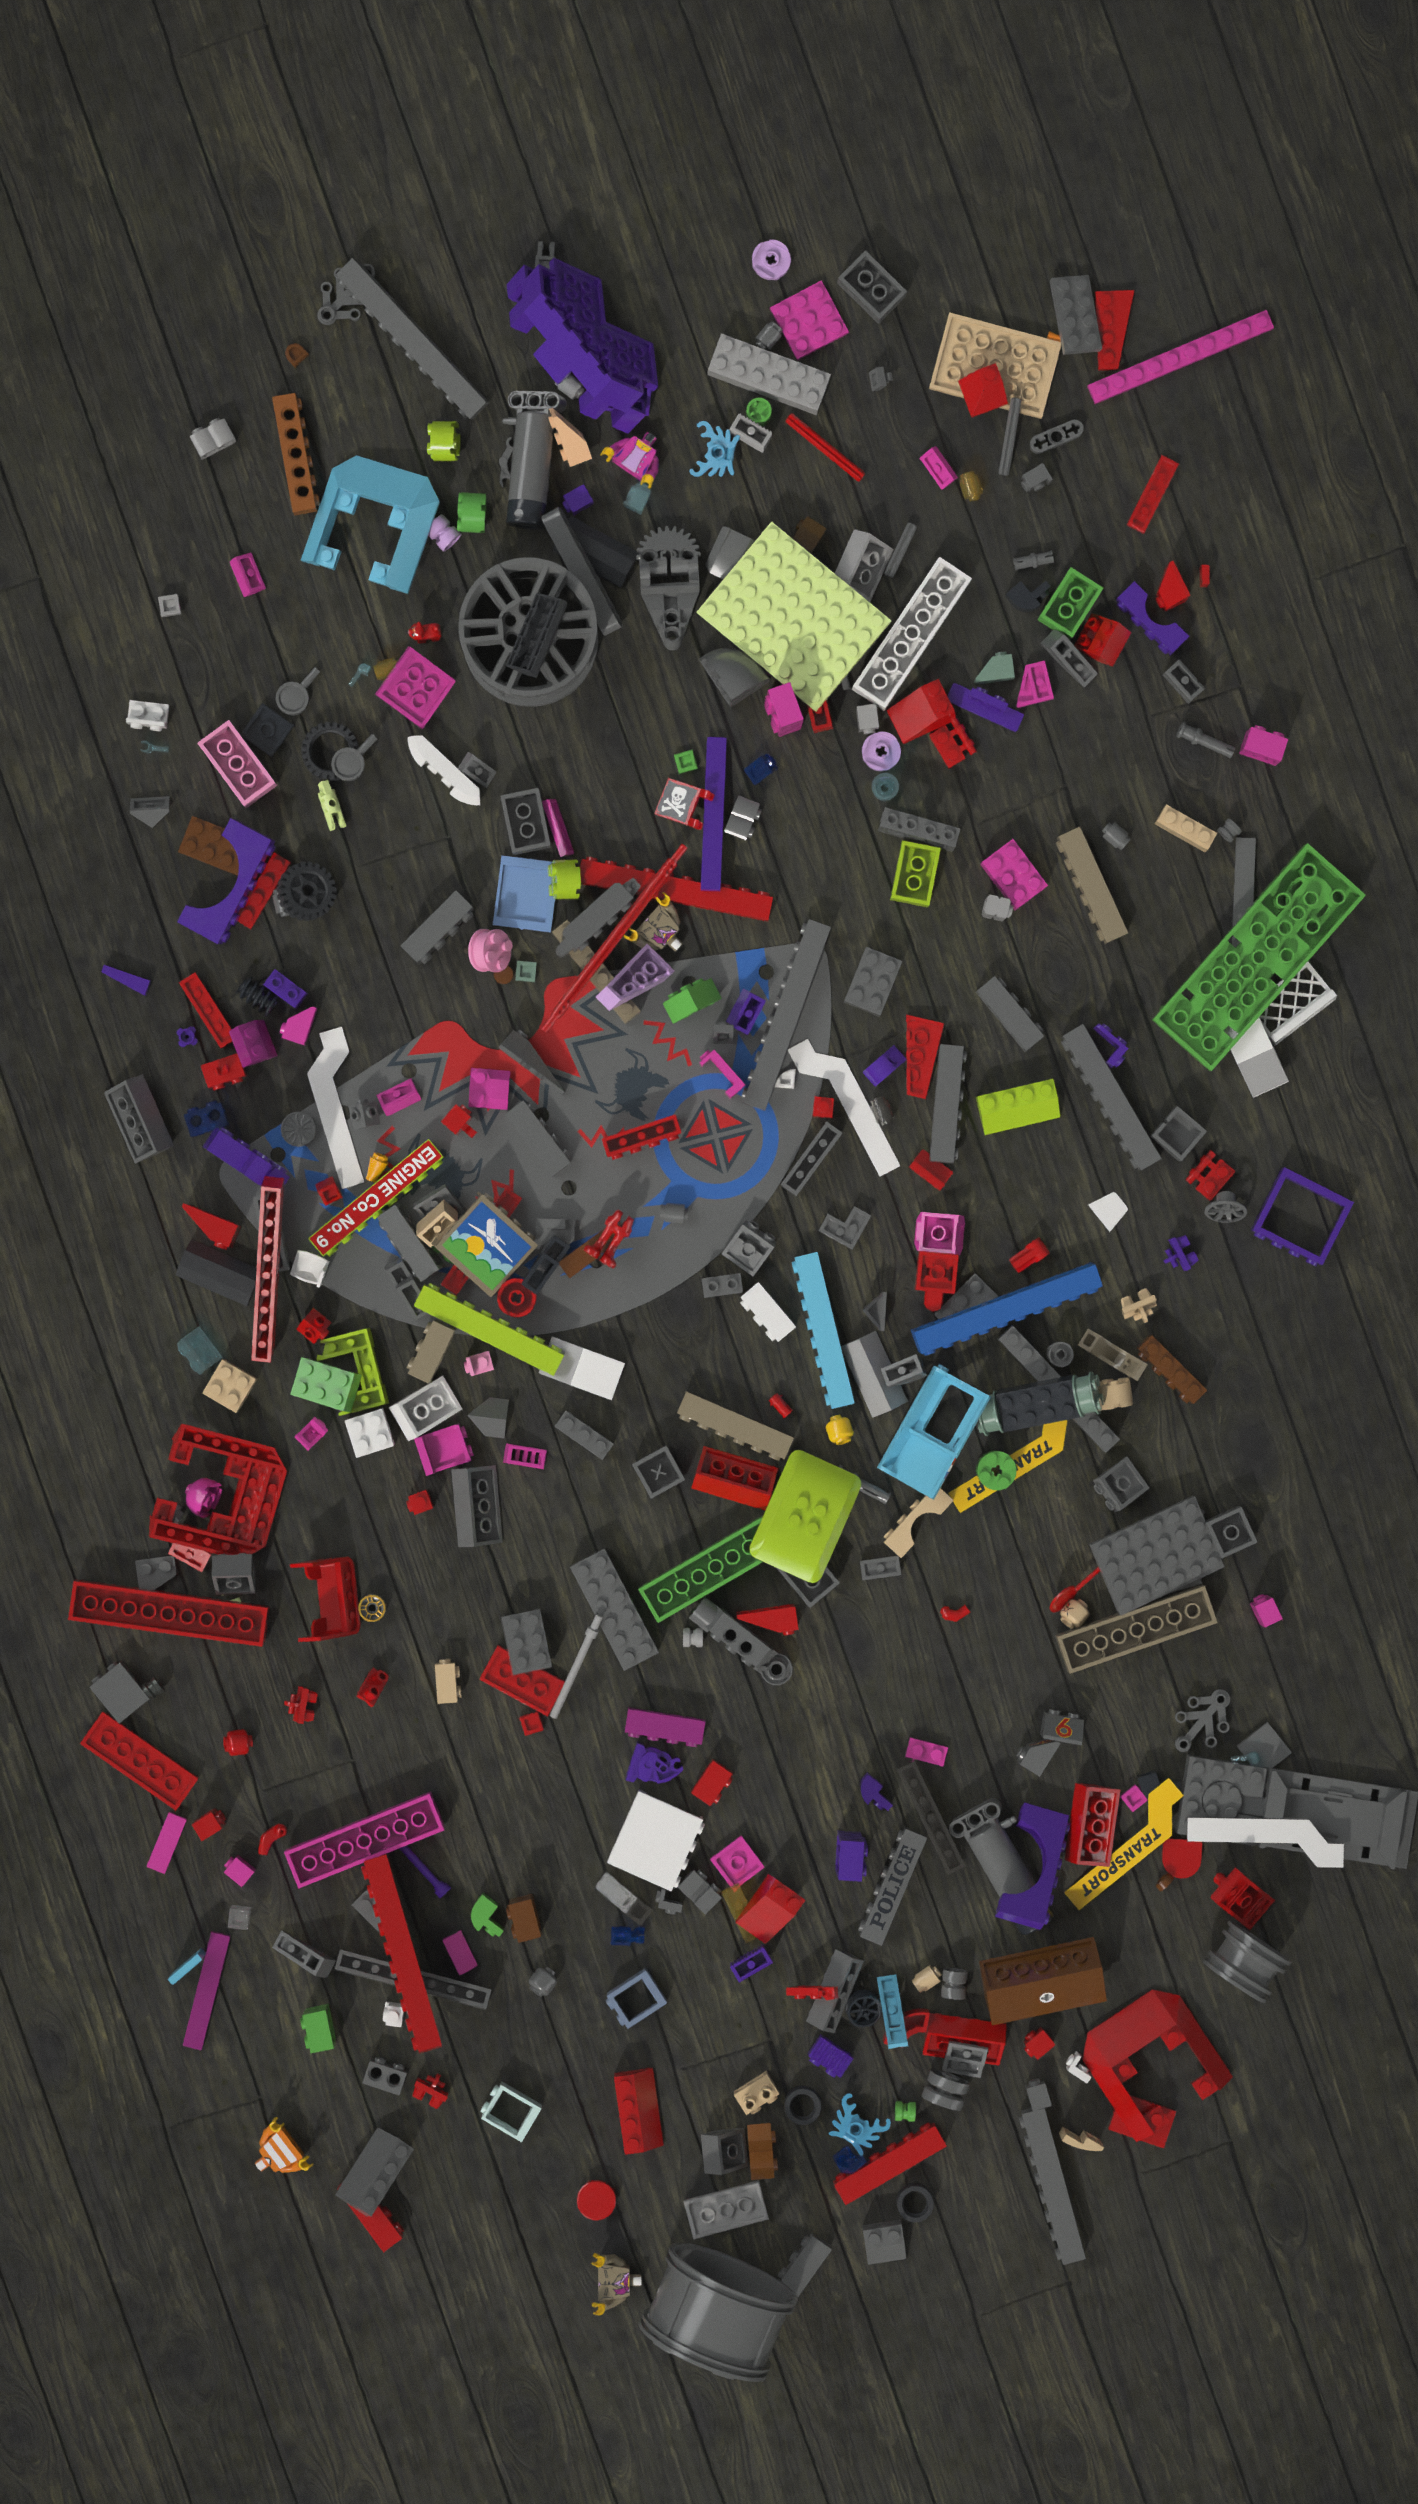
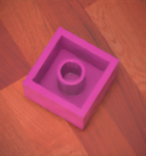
M1255 725V727H1251L1246 731L1239 754L1276 766L1282 760L1288 739L1284 738L1285 735L1282 733L1273 732L1272 734L1266 732V728Z

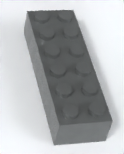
M603 1548L570 1565L594 1614L598 1613L603 1616L600 1626L623 1670L625 1671L658 1654L659 1650L606 1549Z

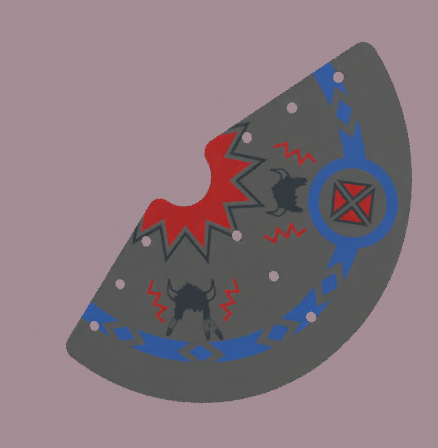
M796 943L666 962L675 971L664 982L631 999L641 1013L626 1025L613 1009L609 1011L596 998L599 991L589 981L561 1019H557L547 1034L544 1033L541 1027L551 1016V1011L579 975L553 980L547 986L544 993L545 1011L542 1023L534 1036L528 1041L564 1090L563 1096L503 1051L486 1048L475 1042L459 1024L452 1021L438 1023L336 1089L341 1105L354 1106L356 1101L367 1099L368 1103L376 1101L380 1125L353 1130L351 1117L346 1120L364 1183L342 1189L316 1102L301 1111L311 1116L316 1124L315 1137L309 1144L302 1147L288 1144L282 1137L281 1124L249 1144L250 1151L256 1149L269 1159H271V1151L276 1147L283 1148L286 1153V1157L282 1162L275 1163L286 1169V1175L290 1177L284 1185L282 1228L289 1260L294 1263L298 1250L316 1254L330 1261L322 1284L344 1298L374 1312L408 1324L426 1328L428 1322H433V1320L437 1319L457 1329L455 1334L470 1335L430 1314L415 1321L385 1271L384 1266L400 1258L401 1252L397 1247L393 1246L388 1233L380 1227L378 1218L375 1220L373 1218L369 1219L366 1222L368 1224L367 1227L360 1232L356 1230L352 1233L353 1238L345 1245L340 1243L336 1247L338 1251L330 1257L328 1255L323 1257L308 1239L375 1183L366 1179L370 1156H373L374 1152L388 1157V1165L378 1178L379 1180L420 1145L430 1139L444 1156L442 1159L443 1164L435 1170L431 1168L427 1171L428 1176L420 1183L418 1180L412 1184L413 1189L405 1195L403 1193L396 1197L398 1201L391 1206L393 1207L401 1202L416 1224L422 1217L414 1209L413 1203L444 1184L448 1186L466 1210L478 1199L479 1195L476 1194L478 1191L483 1195L487 1193L494 1199L492 1203L495 1204L506 1187L522 1198L509 1219H516L522 1225L520 1229L524 1233L529 1231L536 1238L537 1218L576 1220L575 1240L569 1244L570 1248L561 1259L563 1260L606 1227L604 1224L608 1216H612L616 1210L619 1209L624 1212L620 1220L621 1224L628 1216L634 1219L630 1236L628 1238L625 1237L621 1241L614 1254V1260L617 1263L614 1269L605 1264L600 1268H593L589 1264L572 1278H569L561 1266L558 1265L538 1293L535 1307L525 1316L511 1317L505 1314L497 1302L499 1289L490 1297L470 1278H468L456 1295V1300L462 1303L466 1300L475 1305L474 1309L480 1312L484 1309L493 1314L492 1318L496 1320L502 1318L510 1322V1327L514 1329L520 1327L527 1331L526 1335L530 1336L570 1330L599 1322L650 1302L670 1291L700 1271L724 1251L745 1220L748 1222L754 1220L779 1186L803 1142L812 1119L814 1097H819L823 1078L799 1073L788 1049L808 1039L815 1053L828 1055L831 1029V985L828 957L825 950L823 949L777 1076L778 1078L783 1072L796 1069L794 1089L777 1088L774 1085L765 1111L743 1104L744 1099L741 1098L744 1088L729 1099L725 1092L733 1084L711 1060L701 1067L699 1064L702 1061L700 1057L707 1050L710 1052L715 1050L742 1080L745 1087H749L751 1081L747 1079L750 1070H755L757 1062H754L757 1051H762L764 1044H761L764 1032H769L770 1026L767 1023L770 1015H775L777 1009L774 1007L777 996H782L784 989L780 987L784 977L788 978L790 971L787 970L790 959L794 960L797 953L793 952ZM765 964L772 966L774 969L773 977L768 980L762 979L759 975L760 967ZM622 969L611 970L609 972L613 977H615ZM686 976H693L696 980L703 978L704 981L712 978L722 999L673 1024L663 1005L665 1001L669 1000L668 995L676 991L681 993L682 981ZM743 988L766 1000L748 1035L734 1028L733 1044L713 1043L714 1024L718 1025L720 1022H726ZM407 1063L414 1064L417 1073L412 1080L421 1100L394 1114L386 1116L376 1095L408 1080L409 1078H405L402 1075V1067ZM471 1068L510 1071L508 1110L469 1107ZM523 1100L525 1103L530 1102L535 1110L543 1107L549 1111L550 1116L545 1122L547 1124L545 1130L549 1135L553 1132L559 1140V1143H557L558 1147L561 1150L565 1148L571 1156L568 1159L570 1164L553 1177L505 1116L508 1111ZM456 1104L459 1107L463 1104L472 1112L469 1115L472 1117V1120L468 1125L477 1132L473 1138L463 1130L457 1136L441 1123ZM676 1114L682 1134L678 1135L679 1139L670 1142L664 1139L660 1141L658 1146L649 1148V1145L641 1147L642 1151L633 1154L627 1151L623 1153L624 1157L612 1160V1157L607 1158L602 1138ZM223 1162L219 1173L222 1185L242 1213L259 1231L253 1197L261 1196V1186L226 1162ZM332 1176L342 1194V1198L325 1206L315 1184ZM567 1180L575 1182L577 1186L576 1192L570 1196L565 1195L561 1189L562 1184ZM661 1204H685L684 1208H688L687 1220H683V1224L660 1220ZM386 1205V1206H385L383 1209H381V1210H382L383 1213H384L385 1211H387V1210L390 1209L391 1207H389L388 1205ZM537 1239L534 1242L538 1246L507 1280L525 1278L544 1248ZM439 1254L437 1256L444 1264V1267L422 1282L414 1277L412 1268L408 1263H405L420 1290H422L424 1284L429 1285V1283L440 1287V1292L454 1294L441 1285L453 1264L446 1262ZM516 1292L513 1293L512 1301L520 1303L522 1295Z

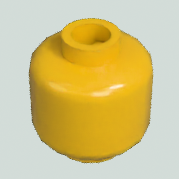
M835 1415L826 1424V1431L831 1442L836 1443V1445H842L851 1441L854 1431L847 1417Z

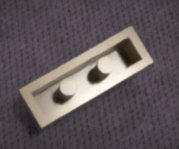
M1167 804L1163 807L1154 823L1203 852L1209 849L1217 835L1213 830Z

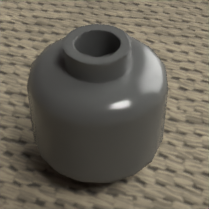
M549 1967L545 1969L537 1968L529 1979V1989L540 1997L543 1995L548 1996L557 1984L556 1973Z

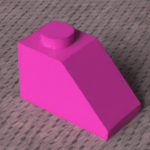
M310 1007L287 1019L286 1023L283 1022L280 1033L283 1034L282 1038L306 1046L317 1008Z

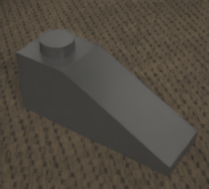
M1053 630L1041 642L1048 653L1082 687L1085 688L1098 674L1063 633Z
M282 1930L272 1947L318 1977L327 1978L336 1960L324 1952Z

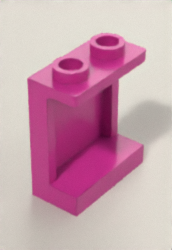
M707 1050L700 1057L702 1060L699 1063L701 1067L711 1060L733 1084L725 1092L729 1099L745 1087L742 1080L715 1050L712 1052Z
M460 1423L414 1439L426 1476L471 1461V1456H474L471 1445H466L464 1438L468 1436L465 1427H461Z

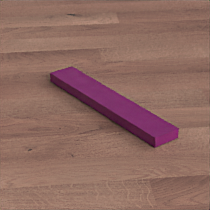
M211 1932L183 2042L185 2047L202 2050L230 1935Z

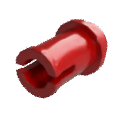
M776 1393L768 1401L770 1406L773 1405L782 1417L785 1418L793 1409L781 1398L782 1395Z

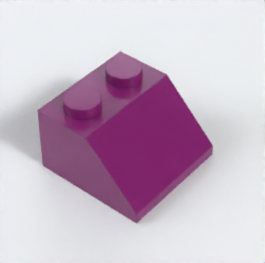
M254 1020L229 1031L243 1068L278 1056L264 1020Z

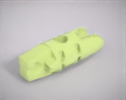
M328 780L321 781L318 784L320 790L318 797L329 830H335V823L332 817L336 815L339 826L341 828L346 827L335 790L331 789Z

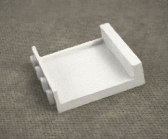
M639 1789L607 1863L672 1891L673 1887L677 1888L681 1877L678 1876L681 1869L685 1870L689 1859L686 1858L689 1851L693 1852L697 1841H694L697 1833L701 1834L705 1826L702 1823L703 1817H697L652 1797Z

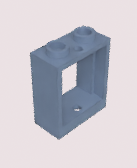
M644 1968L607 1992L606 2002L611 2010L615 2008L618 2013L616 2017L619 2023L630 2028L667 2004V1999L647 1968ZM642 1979L657 2002L629 2020L615 1999V1996Z

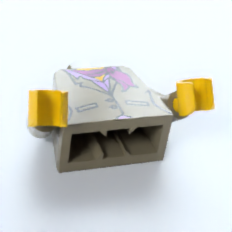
M662 892L665 895L663 900L660 901L656 897L660 905L636 931L629 928L628 930L632 934L630 937L624 935V938L632 941L641 949L646 944L654 951L662 950L668 945L676 952L683 944L675 936L680 930V919L669 896Z
M594 2253L593 2257L598 2259L591 2264L598 2267V2301H601V2303L594 2302L592 2307H598V2310L593 2312V2314L602 2315L604 2311L617 2306L630 2296V2286H641V2274H630V2265L615 2254L599 2255Z

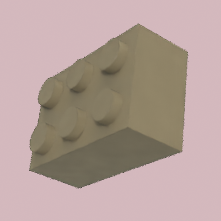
M437 1319L433 1320V1322H428L423 1332L426 1334L424 1340L421 1339L415 1349L418 1353L408 1363L407 1368L410 1369L408 1374L428 1384L431 1383L457 1329Z

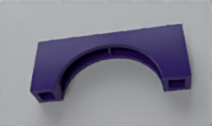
M230 818L222 836L232 844L238 856L239 873L234 888L222 902L215 906L196 908L186 905L177 921L216 944L226 943L231 934L229 930L232 925L237 923L241 907L244 908L249 898L247 895L250 890L253 891L255 888L258 874L262 873L266 867L265 860L268 856L272 855L275 849V840L233 818Z
M1028 1803L1022 1805L1016 1827L1028 1832L1037 1842L1042 1855V1872L1039 1881L1029 1890L1018 1894L1003 1893L999 1898L995 1917L1041 1930L1044 1924L1047 1925L1050 1913H1047L1048 1906L1052 1905L1054 1895L1051 1894L1052 1888H1056L1058 1877L1055 1875L1056 1871L1060 1870L1062 1864L1060 1853L1064 1852L1066 1846L1064 1836L1068 1834L1070 1829L1069 1815Z

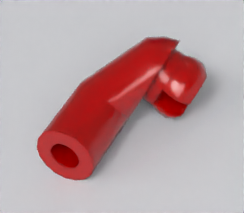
M963 1605L958 1610H952L948 1606H944L941 1608L940 1613L943 1619L957 1622L968 1615L970 1611L966 1605Z

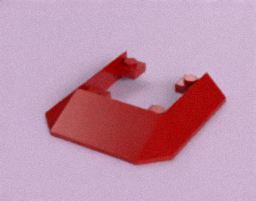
M182 1423L172 1438L173 1444L168 1460L189 1465L193 1447L228 1456L223 1474L239 1478L229 1515L212 1511L208 1528L204 1529L172 1521L177 1502L157 1497L153 1513L150 1515L149 1537L218 1555L253 1554L262 1549L267 1543L287 1473L275 1448Z
M1153 1989L1087 2032L1082 2057L1083 2062L1136 2142L1154 2135L1156 2131L1170 2123L1159 2105L1142 2115L1122 2085L1123 2082L1138 2073L1128 2057L1160 2036L1170 2051L1184 2041L1188 2043L1206 2071L1205 2074L1191 2082L1202 2100L1217 2090H1221L1233 2078L1180 1995Z

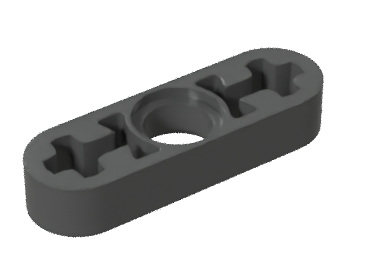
M1071 420L1040 433L1031 439L1030 449L1035 454H1041L1077 439L1083 432V424L1078 420ZM1071 425L1079 427L1077 434L1070 432L1067 434L1069 438H1066L1065 432L1071 429ZM1059 432L1062 435V440L1054 442L1051 439V434ZM1047 435L1048 442L1041 446L1042 449L1034 447L1036 440L1039 442L1045 441L1046 438L1044 436Z

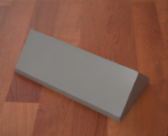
M876 1331L841 1346L872 1418L908 1402L901 1385L887 1387L881 1368L889 1366L891 1363Z

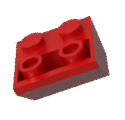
M1092 613L1074 646L1078 651L1098 662L1113 667L1131 632L1117 621Z

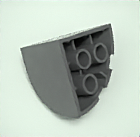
M720 648L710 651L699 658V661L730 708L770 681V673L741 650Z

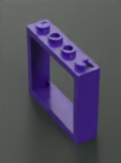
M1283 1167L1251 1231L1255 1232L1254 1236L1261 1240L1265 1238L1271 1240V1245L1282 1249V1247L1289 1249L1288 1253L1297 1258L1300 1255L1307 1258L1306 1262L1316 1267L1317 1264L1323 1265L1354 1202ZM1285 1178L1343 1207L1319 1256L1261 1228Z

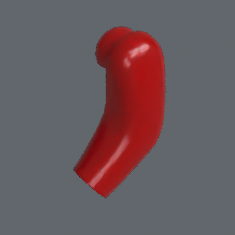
M276 1824L261 1835L258 1854L268 1855L271 1844L286 1835L287 1829L284 1824Z

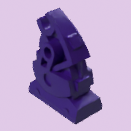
M637 1741L625 1780L634 1782L638 1777V1779L644 1782L665 1783L681 1773L683 1767H674L675 1762H680L679 1757L672 1759L668 1753L655 1747L645 1748L643 1743Z

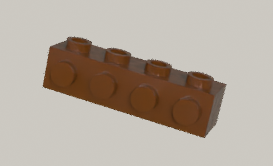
M1149 1335L1136 1348L1139 1351L1137 1355L1145 1363L1149 1361L1153 1365L1151 1369L1158 1376L1162 1374L1167 1379L1165 1383L1172 1390L1176 1388L1181 1393L1179 1397L1186 1404L1188 1402L1194 1404L1207 1391L1152 1335Z

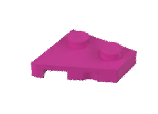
M1045 661L1026 665L1016 705L1017 708L1053 700L1054 696Z

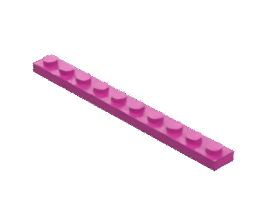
M1267 310L1089 384L1087 386L1094 404L1100 403L1273 330L1274 326Z

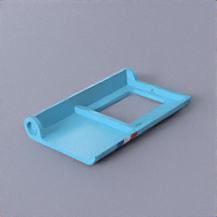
M940 1364L937 1367L933 1366L877 1466L880 1470L933 1500L991 1396L948 1374L949 1369ZM954 1385L972 1395L974 1400L952 1440L946 1444L926 1433L925 1428L948 1387Z

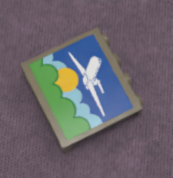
M478 1191L476 1193L479 1195L478 1199L441 1240L436 1238L431 1244L487 1295L492 1297L538 1245L534 1242L536 1238L529 1231L524 1233L520 1229L522 1225L516 1219L510 1220L506 1216L508 1212L500 1205L496 1207L492 1203L494 1199L487 1193L483 1195Z

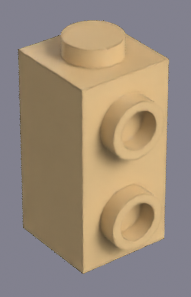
M440 1659L439 1663L435 1664L438 1704L458 1702V1697H461V1686H457V1678H460L459 1666H456L455 1662H451V1659Z

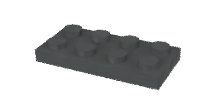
M1089 275L1051 278L1050 286L1063 355L1100 352L1102 345Z

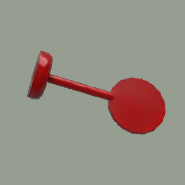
M1099 1567L1077 1586H1069L1061 1591L1051 1602L1050 1611L1054 1613L1062 1610L1069 1600L1074 1599L1077 1591L1100 1572Z

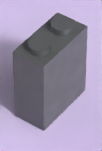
M115 1661L106 1668L109 1671L104 1676L99 1674L92 1680L93 1685L90 1686V1689L116 1721L120 1723L150 1698L124 1662L121 1661L118 1664Z

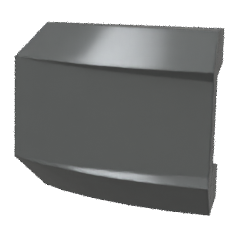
M723 526L705 564L709 573L724 579L755 541L731 528Z

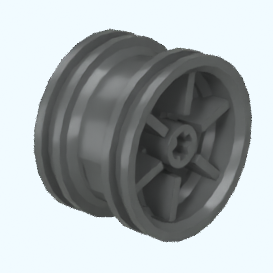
M1229 1920L1227 1923L1230 1926L1228 1930H1222L1226 1937L1218 1951L1209 1950V1959L1204 1958L1202 1962L1235 1987L1265 2004L1267 2001L1264 1998L1265 1995L1272 1994L1268 1985L1277 1972L1285 1974V1965L1290 1966L1292 1962L1270 1945Z

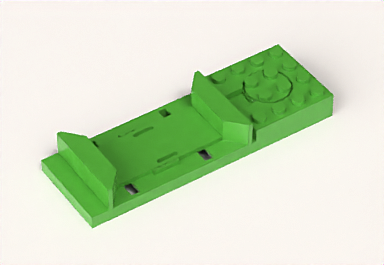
M1308 843L1303 845L1169 1001L1159 1008L1160 1011L1154 1016L1152 1021L1204 1067L1212 1071L1366 895ZM1232 935L1240 942L1236 948L1228 942ZM1274 973L1284 981L1280 986L1270 979ZM1185 988L1194 994L1190 1000L1181 994ZM1228 1026L1238 1033L1234 1039L1224 1032Z

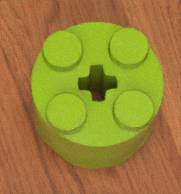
M433 421L428 423L430 443H427V453L431 455L433 461H458L456 456L460 455V434L456 433V428H459L457 421Z
M553 860L551 865H548V877H551V884L548 886L549 896H553L554 899L579 898L580 894H576V890L581 887L580 867L575 866L578 860Z

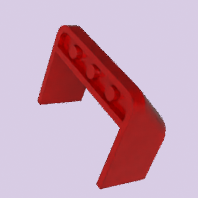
M338 1557L290 1564V1568L304 1567L306 1577L310 1580H317L321 1618L315 1619L311 1624L312 1635L298 1638V1642L323 1641L357 1634L361 1624L353 1560L350 1557Z

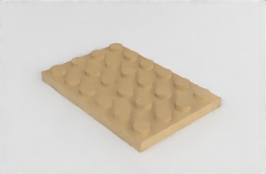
M949 312L929 389L964 398L958 380L978 369L996 363L1003 380L1008 401L1007 405L999 408L1009 410L1011 398H1020L1021 406L1019 413L1042 419L1061 342Z

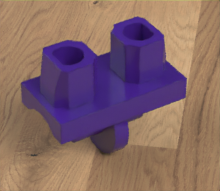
M1187 1236L1169 1239L1168 1241L1175 1254L1173 1255L1170 1248L1165 1250L1168 1258L1163 1260L1164 1263L1171 1262L1173 1268L1179 1266L1176 1261L1177 1258L1183 1271L1191 1269L1190 1266L1195 1264L1198 1258L1194 1251L1184 1255L1182 1248L1190 1245Z

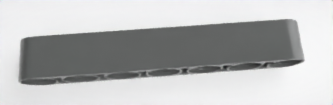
M557 507L542 515V521L569 572L583 584L589 593L601 632L606 636L622 628V621L563 510Z

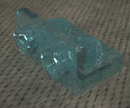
M200 1327L193 1330L177 1343L179 1352L187 1357L191 1368L200 1375L223 1358Z

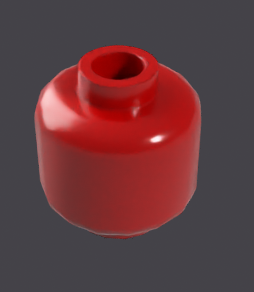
M244 1729L229 1731L223 1737L224 1750L231 1756L245 1755L249 1752V1747H253L252 1736L248 1735Z

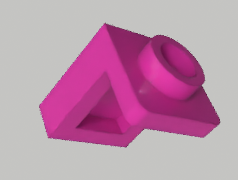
M314 1417L295 1438L309 1451L328 1432V1429L322 1420Z

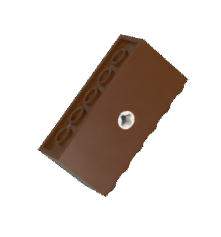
M1094 1937L979 1961L984 1995L992 2025L1107 2001L1102 1965Z

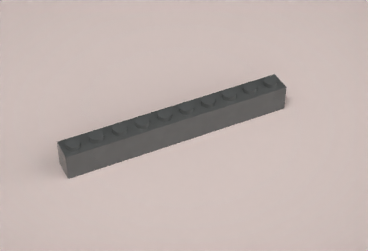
M352 258L336 274L339 277L338 282L341 286L352 291L353 294L351 296L354 300L365 305L366 308L364 310L372 318L375 316L378 319L380 328L385 332L389 331L391 333L393 342L399 347L401 345L404 347L406 356L412 361H417L419 370L424 375H430L433 379L431 381L433 385L439 390L443 389L446 393V399L451 404L456 403L460 408L458 410L464 418L474 419L490 403L356 258Z
M810 919L808 923H803L800 934H803L801 942H796L793 951L797 953L794 960L790 959L787 970L790 971L788 978L784 977L780 987L784 989L782 996H777L774 1004V1007L777 1008L775 1015L771 1014L767 1023L770 1026L769 1032H764L761 1044H764L762 1051H757L754 1062H757L755 1070H750L747 1079L751 1081L748 1088L744 1087L741 1098L744 1099L743 1104L762 1111L766 1110L831 929L830 926Z

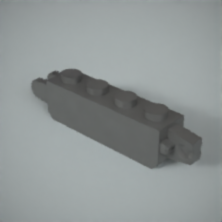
M634 878L623 885L614 883L563 929V941L557 946L555 951L557 956L564 957L572 950L574 953L578 950L583 951L590 944L588 941L592 937L596 939L603 933L604 930L602 928L607 923L612 925L618 919L616 915L619 912L623 911L625 913L632 906L633 896L640 889V884Z

